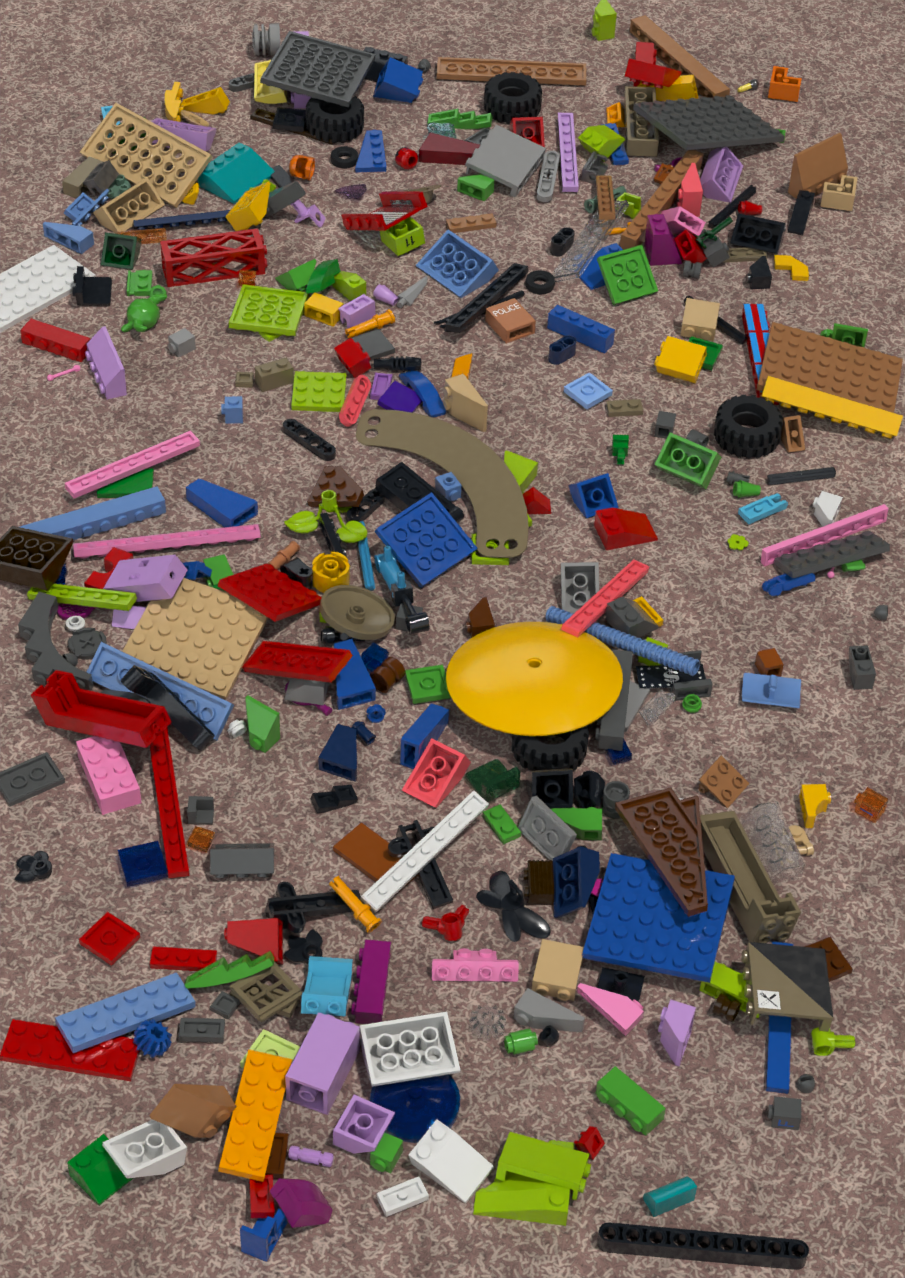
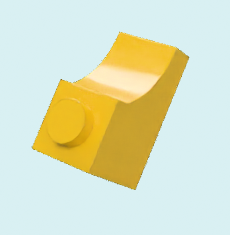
M826 784L801 785L799 800L805 828H813L816 816L821 812H826L827 805L831 803V794L827 792Z

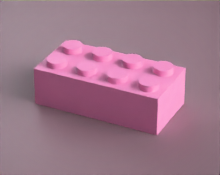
M96 736L76 741L78 758L102 815L141 803L140 787L120 742Z

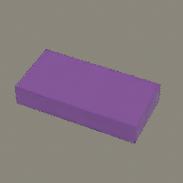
M375 373L370 399H380L391 385L392 374Z

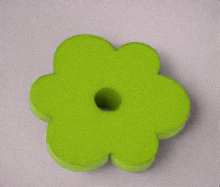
M736 534L731 535V538L727 540L729 548L733 550H743L749 544L744 536Z

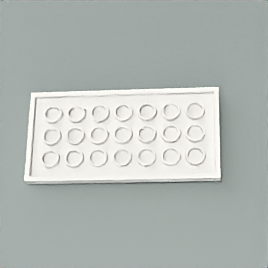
M52 245L0 274V333L70 295L73 286H76L73 275L77 273V266L83 265L55 245ZM84 267L85 277H96L94 273Z

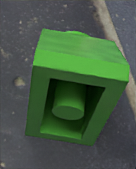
M481 174L459 177L457 191L485 201L494 192V179Z

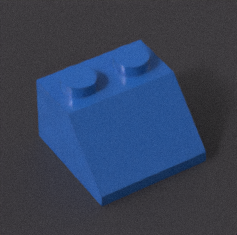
M608 473L568 485L573 502L585 518L595 516L597 510L612 507L619 508Z

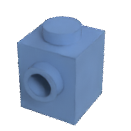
M242 396L225 397V404H221V414H225V424L243 423Z
M452 472L435 477V489L449 501L461 498L462 485Z

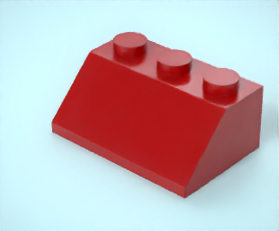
M629 58L625 77L630 78L629 81L636 83L640 80L642 84L648 86L653 83L655 84L654 87L663 89V86L670 87L682 72Z

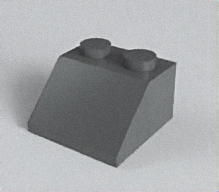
M622 596L607 603L605 619L616 630L639 638L659 627L635 601Z

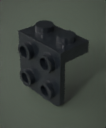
M77 266V273L73 275L76 286H73L72 289L77 305L109 306L111 304L112 278L85 277L84 266Z

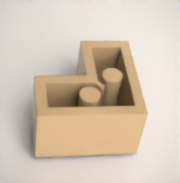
M842 175L840 184L825 182L820 207L852 211L858 177Z

